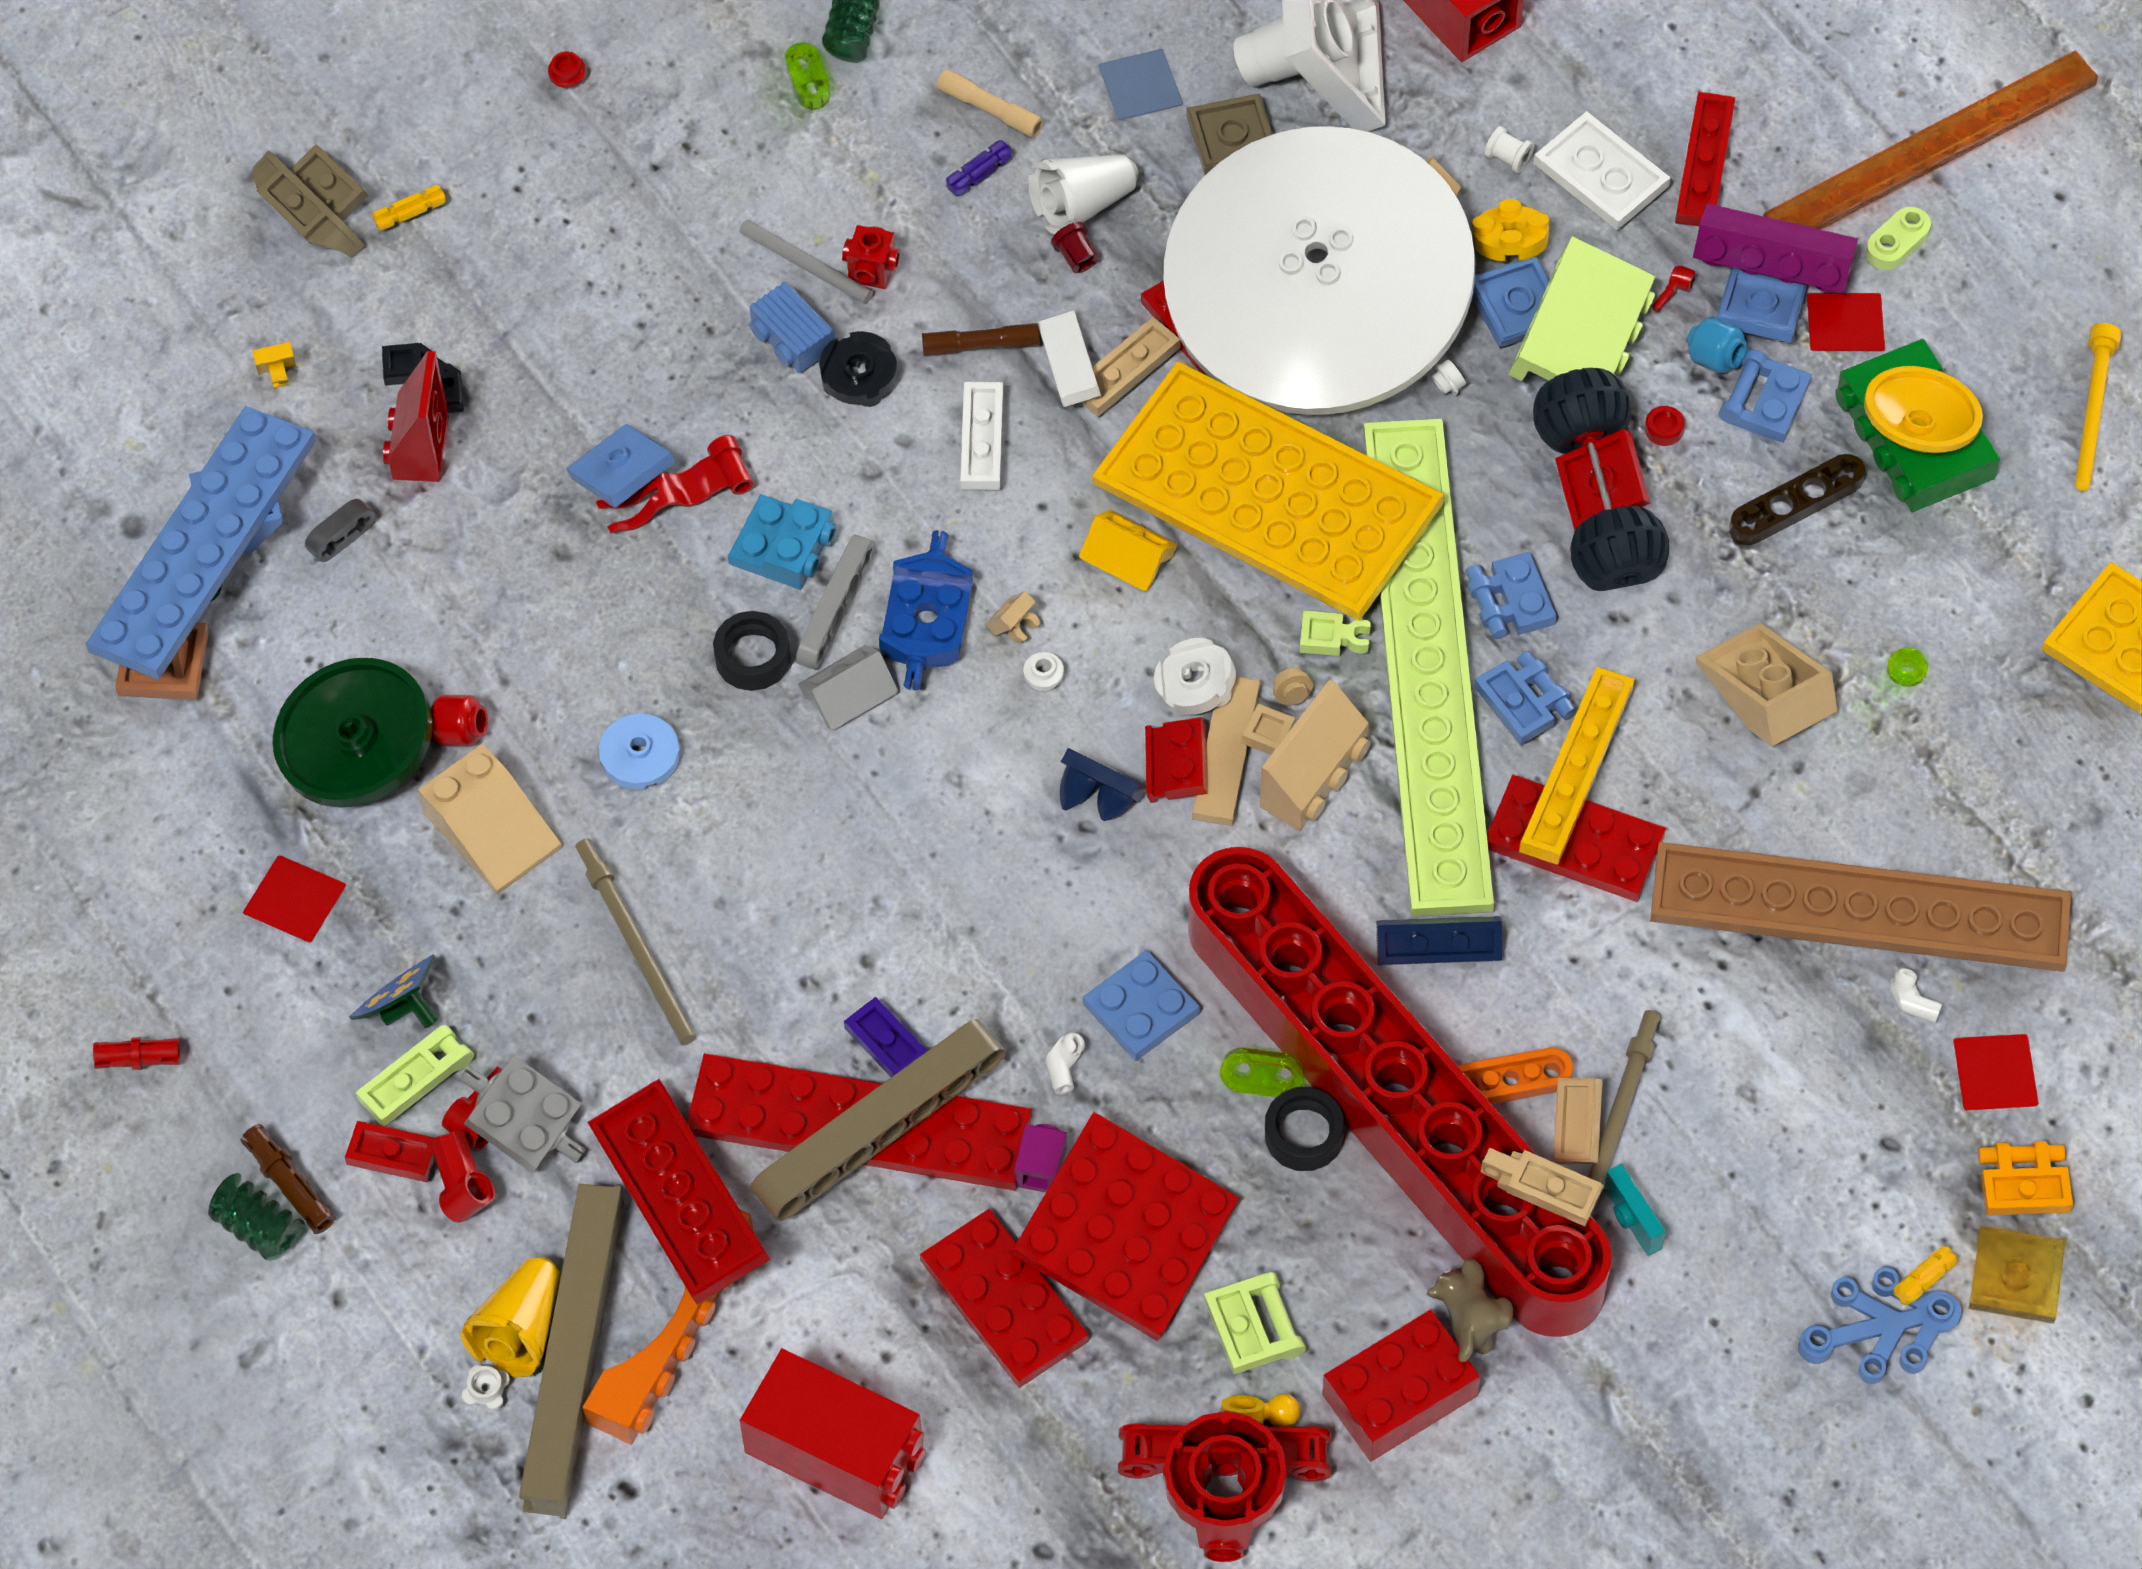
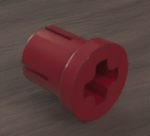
M1073 222L1064 226L1054 234L1050 242L1055 251L1061 252L1074 273L1087 271L1100 258L1088 239V230L1082 222Z

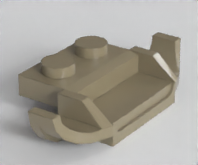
M317 144L290 170L269 150L253 166L252 173L257 188L256 191L309 243L321 248L338 250L348 255L351 259L365 246L343 220L369 195Z

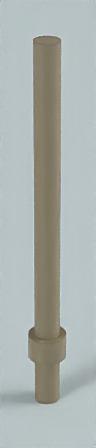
M590 839L579 841L575 847L587 868L586 877L592 888L599 890L681 1045L693 1042L696 1036L613 883L615 877L609 865L601 861Z
M1652 1010L1644 1011L1637 1035L1630 1039L1626 1051L1628 1061L1599 1144L1598 1164L1592 1165L1589 1178L1603 1185L1644 1064L1650 1062L1655 1047L1652 1040L1660 1015ZM1596 1203V1205H1595V1207H1594V1209H1593V1211H1592V1213H1591V1217H1592V1218H1593V1215H1594V1212H1595L1597 1203Z

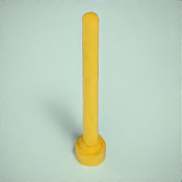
M2109 323L2093 325L2090 328L2088 345L2094 354L2075 478V487L2081 492L2087 491L2091 485L2109 360L2115 351L2119 349L2121 330Z

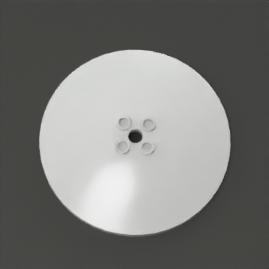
M1332 126L1306 127L1272 134L1242 147L1219 162L1199 181L1184 201L1173 222L1166 245L1163 280L1169 313L1178 337L1189 355L1208 376L1277 411L1303 415H1328L1353 411L1388 399L1416 382L1440 360L1458 335L1467 316L1475 281V255L1470 227L1459 200L1447 182L1424 159L1408 148L1370 132ZM1313 249H1322L1328 254L1325 260L1319 263L1308 261L1306 256Z

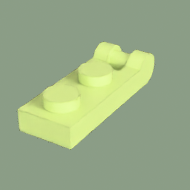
M442 1025L356 1091L357 1100L385 1127L452 1073L466 1068L473 1060L474 1053L465 1044L460 1045L455 1040L456 1034L447 1025ZM437 1051H443L446 1056L438 1060L434 1054Z

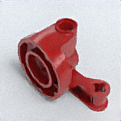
M1224 1411L1202 1415L1187 1425H1147L1135 1423L1124 1425L1118 1430V1437L1123 1441L1122 1461L1118 1463V1473L1124 1477L1135 1479L1148 1478L1163 1473L1167 1500L1180 1519L1196 1528L1199 1547L1204 1549L1205 1558L1215 1562H1232L1243 1557V1550L1249 1546L1253 1529L1268 1521L1282 1502L1286 1476L1309 1482L1326 1480L1331 1476V1467L1327 1464V1444L1331 1441V1432L1322 1427H1265L1250 1416ZM1136 1447H1139V1448H1140V1454H1139V1455H1136V1454H1135V1452H1136ZM1310 1450H1313V1458H1310ZM1211 1474L1217 1476L1237 1475V1482L1242 1487L1243 1492L1237 1496L1224 1498L1208 1493L1206 1487L1211 1482Z

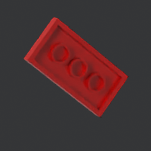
M1512 774L1487 832L1488 850L1638 903L1656 859L1658 844L1663 842L1666 828L1585 800L1558 865L1519 852L1521 840L1545 785Z
M987 1209L920 1254V1261L1017 1387L1021 1388L1088 1343L1089 1335L1040 1272L1010 1254L1016 1244L1015 1240L993 1212Z

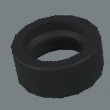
M758 611L737 613L726 619L716 631L713 648L717 671L725 682L735 688L749 691L766 689L777 683L787 672L791 659L787 631L778 619L768 613ZM749 635L764 636L774 642L776 649L774 656L769 661L752 667L738 665L729 658L728 650L734 641Z
M1295 1087L1282 1092L1271 1102L1265 1115V1144L1271 1156L1282 1166L1295 1171H1314L1327 1166L1338 1156L1344 1139V1114L1338 1102L1327 1092L1314 1087ZM1297 1110L1316 1112L1322 1115L1329 1124L1328 1137L1322 1144L1312 1148H1298L1290 1145L1280 1134L1282 1118L1288 1113Z

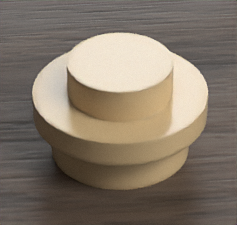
M1288 668L1281 671L1275 677L1273 694L1280 704H1299L1310 695L1313 689V682L1310 676L1301 669Z

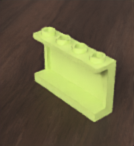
M1572 236L1558 259L1508 375L1523 381L1527 372L1530 371L1550 380L1562 373L1589 367L1602 368L1613 374L1617 373L1620 375L1630 353L1624 351L1627 342L1630 344L1635 342L1643 323L1637 321L1640 312L1643 314L1647 313L1656 293L1650 291V288L1656 276Z

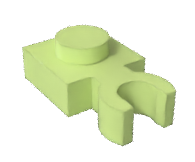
M1303 610L1300 653L1340 656V646L1348 647L1354 653H1367L1369 640L1358 639L1355 636L1357 634L1370 635L1371 622L1361 619L1360 621L1355 620L1350 624H1343V614Z

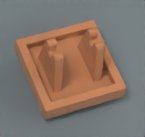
M197 622L159 680L119 665L115 686L117 695L197 700L209 634L207 623Z

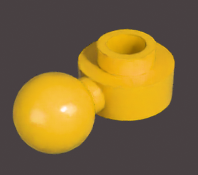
M1289 1394L1275 1395L1268 1403L1247 1395L1230 1396L1221 1402V1412L1227 1411L1250 1416L1261 1424L1264 1423V1420H1269L1276 1427L1293 1426L1299 1420L1301 1413L1298 1401Z

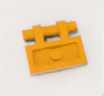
M2033 1141L2032 1146H2010L2008 1142L1995 1143L1994 1147H1978V1163L1995 1164L1997 1168L1983 1170L1981 1175L1986 1216L2071 1213L2073 1201L2068 1167H2051L2050 1162H2062L2065 1160L2064 1145H2048L2047 1141ZM2012 1163H2033L2035 1168L2013 1169Z

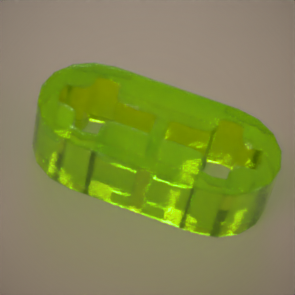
M802 42L791 45L785 53L786 71L797 101L805 109H820L830 100V86L819 53L809 43ZM803 58L808 63V69L803 70L801 63L797 60ZM812 82L815 90L819 91V93L812 94L808 90L807 84Z

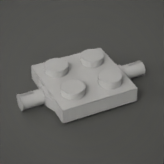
M512 1055L501 1072L490 1080L474 1070L470 1065L459 1078V1081H462L479 1093L475 1108L464 1124L533 1173L543 1158L554 1149L560 1151L574 1163L578 1161L586 1148H583L565 1135L569 1121L581 1103L515 1055Z

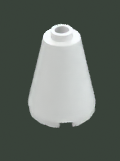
M1122 154L1044 159L1034 163L1031 167L1036 168L1035 174L1029 175L1028 178L1029 194L1037 216L1044 215L1050 225L1044 227L1050 233L1055 234L1070 223H1084L1133 191L1139 176L1138 169L1132 160H1129Z

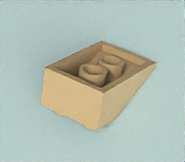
M1762 623L1695 657L1696 664L1745 726L1770 746L1787 740L1796 733L1819 723L1824 718L1838 711L1832 672Z
M483 743L418 789L423 814L497 895L562 848L561 842L509 771Z

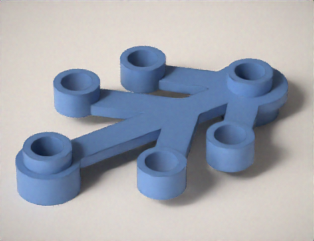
M1888 1267L1878 1269L1872 1280L1873 1291L1879 1296H1892L1899 1300L1894 1295V1287L1900 1282L1898 1274ZM1839 1278L1832 1287L1831 1298L1833 1302L1840 1307L1849 1306L1872 1319L1831 1330L1819 1325L1810 1326L1802 1332L1798 1350L1801 1357L1807 1362L1821 1364L1831 1357L1835 1347L1881 1336L1872 1353L1866 1355L1861 1360L1858 1370L1859 1376L1864 1382L1876 1384L1883 1379L1886 1363L1904 1330L1922 1326L1914 1343L1903 1348L1899 1360L1900 1366L1904 1371L1916 1374L1924 1369L1927 1361V1352L1937 1334L1949 1332L1958 1325L1962 1313L1961 1306L1953 1295L1944 1291H1933L1929 1294L1923 1293L1921 1297L1908 1305L1913 1309L1898 1312L1859 1292L1856 1282L1852 1279ZM1888 1278L1892 1281L1893 1285L1884 1287L1879 1284L1878 1279ZM1839 1288H1847L1851 1291L1852 1295L1842 1297L1838 1294L1837 1290ZM1942 1306L1946 1308L1948 1313L1939 1315L1934 1312L1933 1307ZM1813 1336L1821 1337L1824 1339L1825 1344L1816 1346L1810 1341V1338ZM1915 1354L1920 1358L1921 1362L1912 1364L1906 1359V1356ZM1874 1364L1879 1368L1880 1372L1870 1374L1866 1371L1865 1366Z

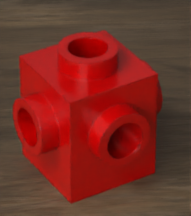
M857 225L853 238L846 239L842 252V261L847 262L848 277L861 285L886 290L891 272H896L900 260V249L895 248L894 232L886 231L876 226L866 227Z

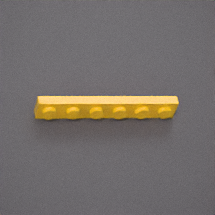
M1596 666L1521 840L1519 852L1556 865L1559 864L1632 692L1635 679Z

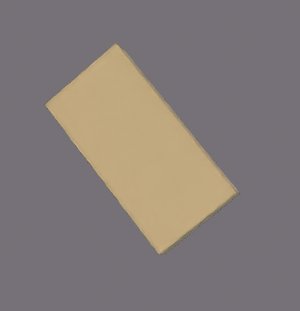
M1558 1078L1553 1162L1558 1164H1598L1602 1098L1601 1079Z

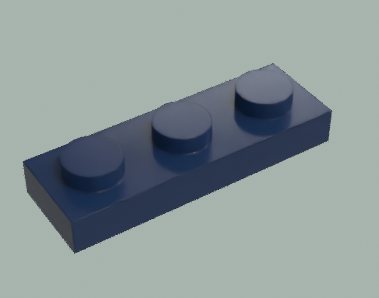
M1501 917L1376 921L1378 965L1502 961Z

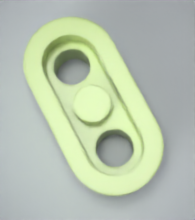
M1905 207L1898 210L1870 236L1866 248V258L1869 263L1881 270H1892L1901 265L1928 239L1931 227V220L1928 214L1916 207ZM1882 244H1890L1892 247H1884Z

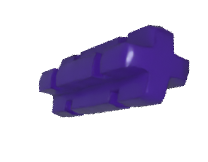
M1003 140L996 141L988 147L989 152L986 150L982 151L961 167V172L956 170L946 178L948 190L954 196L962 195L970 189L969 184L974 186L997 169L995 165L1002 166L1012 157L1010 147Z

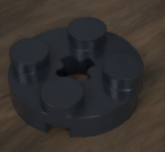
M865 331L851 332L850 337L843 338L838 341L837 337L827 344L820 356L819 367L823 390L826 394L847 404H862L865 407L876 406L880 403L882 397L891 391L897 380L898 367L896 356L891 351L889 343L874 333ZM859 363L865 364L866 371L863 373H853L849 369L850 366L857 367Z

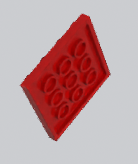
M1093 1111L1010 1254L1158 1341L1234 1209L1239 1197Z

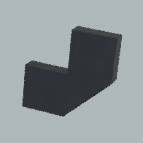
M422 343L382 346L383 380L385 386L404 384L427 351L432 350ZM437 357L448 413L463 412L464 398L461 371L450 363L446 364Z

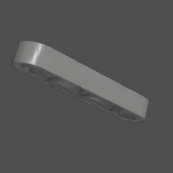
M856 534L850 538L800 641L796 655L797 664L814 670H818L869 567L874 552V540Z

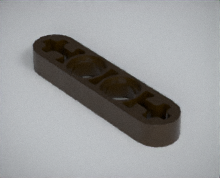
M1852 454L1838 455L1738 507L1731 515L1729 533L1732 539L1742 545L1757 544L1860 489L1865 475V466L1862 460ZM1840 470H1843L1845 473L1853 472V478L1846 474L1839 477ZM1809 484H1816L1824 490V494L1821 497L1812 498L1804 493L1803 488ZM1777 501H1783L1792 510L1788 514L1779 515L1771 510L1770 505ZM1741 521H1745L1748 525L1755 522L1754 529L1751 530L1748 526L1741 528Z

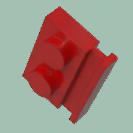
M1198 717L1163 723V727L1152 728L1151 725L1145 726L1146 795L1150 803L1156 802V798L1167 797L1168 800L1208 794L1206 724L1203 718Z

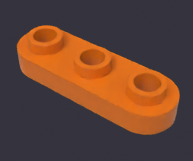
M1558 1048L1539 1049L1469 1062L1458 1066L1491 1104L1557 1092L1558 1078H1572L1573 1062L1570 1056ZM1553 1070L1558 1073V1076L1550 1078L1544 1072ZM1514 1078L1518 1083L1507 1085L1503 1080Z

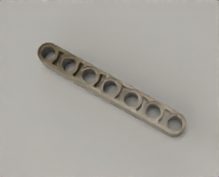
M978 1019L969 1021L764 1169L753 1180L750 1190L777 1221L788 1219L993 1070L1004 1058L1005 1048Z

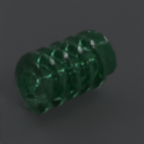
M832 0L829 19L825 25L826 31L822 36V44L825 50L841 61L849 63L864 61L868 54L867 48L871 42L870 36L874 31L873 24L877 20L880 1Z
M240 1173L229 1175L221 1182L212 1196L208 1210L210 1219L216 1223H221L224 1230L230 1233L234 1232L236 1239L246 1242L251 1250L259 1251L263 1259L272 1261L281 1257L300 1238L305 1228L304 1220L298 1218L290 1224L293 1216L292 1211L285 1209L277 1215L280 1208L277 1200H271L265 1204L267 1199L266 1192L259 1190L253 1194L254 1183L246 1181L240 1185L242 1179Z

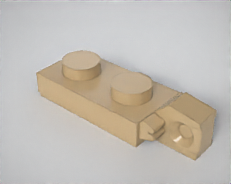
M1489 1148L1481 1166V1173L1497 1180V1186L1506 1191V1193L1582 1226H1586L1603 1189L1602 1183L1526 1150L1523 1153L1513 1151L1511 1156Z

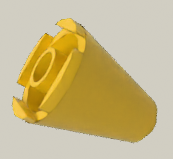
M545 1257L526 1259L465 1321L460 1337L464 1347L474 1359L482 1363L484 1358L497 1364L495 1367L497 1371L504 1370L511 1377H528L534 1373L535 1369L542 1362L554 1315L561 1278L557 1265Z

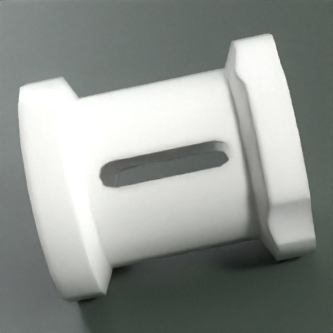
M1499 126L1489 138L1484 155L1489 159L1496 157L1512 166V171L1518 174L1527 166L1533 154L1535 144L1529 140L1522 142L1507 134L1506 128Z

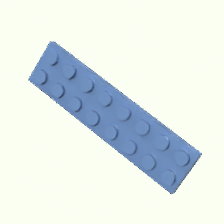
M245 406L86 642L88 652L159 680L316 442L315 433Z

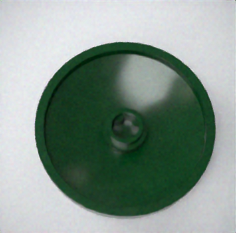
M352 658L335 662L307 677L292 691L281 707L273 731V752L276 763L290 786L312 802L340 808L371 803L399 788L421 764L432 737L433 717L431 707L417 681L407 671L394 663L376 658Z

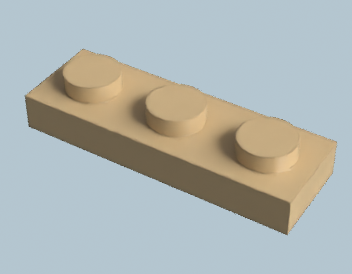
M1152 317L1092 367L1101 396L1080 403L1099 417L1179 350L1181 340L1157 319Z

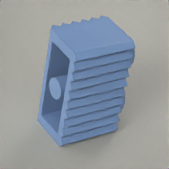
M782 282L780 286H776L774 290L764 294L762 299L758 298L756 303L750 305L751 322L749 326L755 337L761 342L767 340L772 345L778 360L786 367L791 364L797 373L803 372L820 360L824 348L830 341L835 339V331L787 282Z

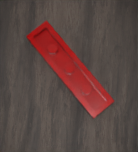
M1698 91L1675 223L1699 226L1707 203L1717 205L1736 97Z

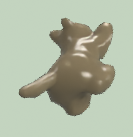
M1475 1259L1465 1260L1462 1273L1451 1269L1443 1272L1442 1275L1437 1277L1435 1286L1427 1290L1429 1297L1443 1301L1448 1308L1452 1332L1459 1343L1458 1359L1460 1362H1466L1471 1357L1473 1351L1480 1354L1489 1353L1494 1343L1492 1333L1508 1329L1512 1322L1513 1306L1511 1302L1505 1297L1494 1299L1486 1295L1484 1291V1273L1481 1265Z

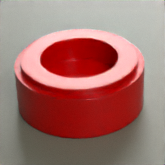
M1658 406L1647 414L1645 434L1654 444L1660 446L1673 445L1683 436L1684 417L1680 411L1673 407Z

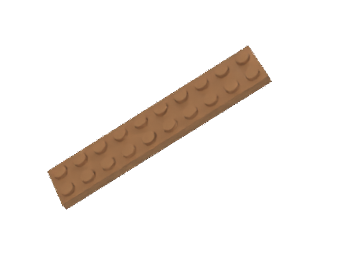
M1659 842L1650 922L2064 972L2067 965L2071 891Z

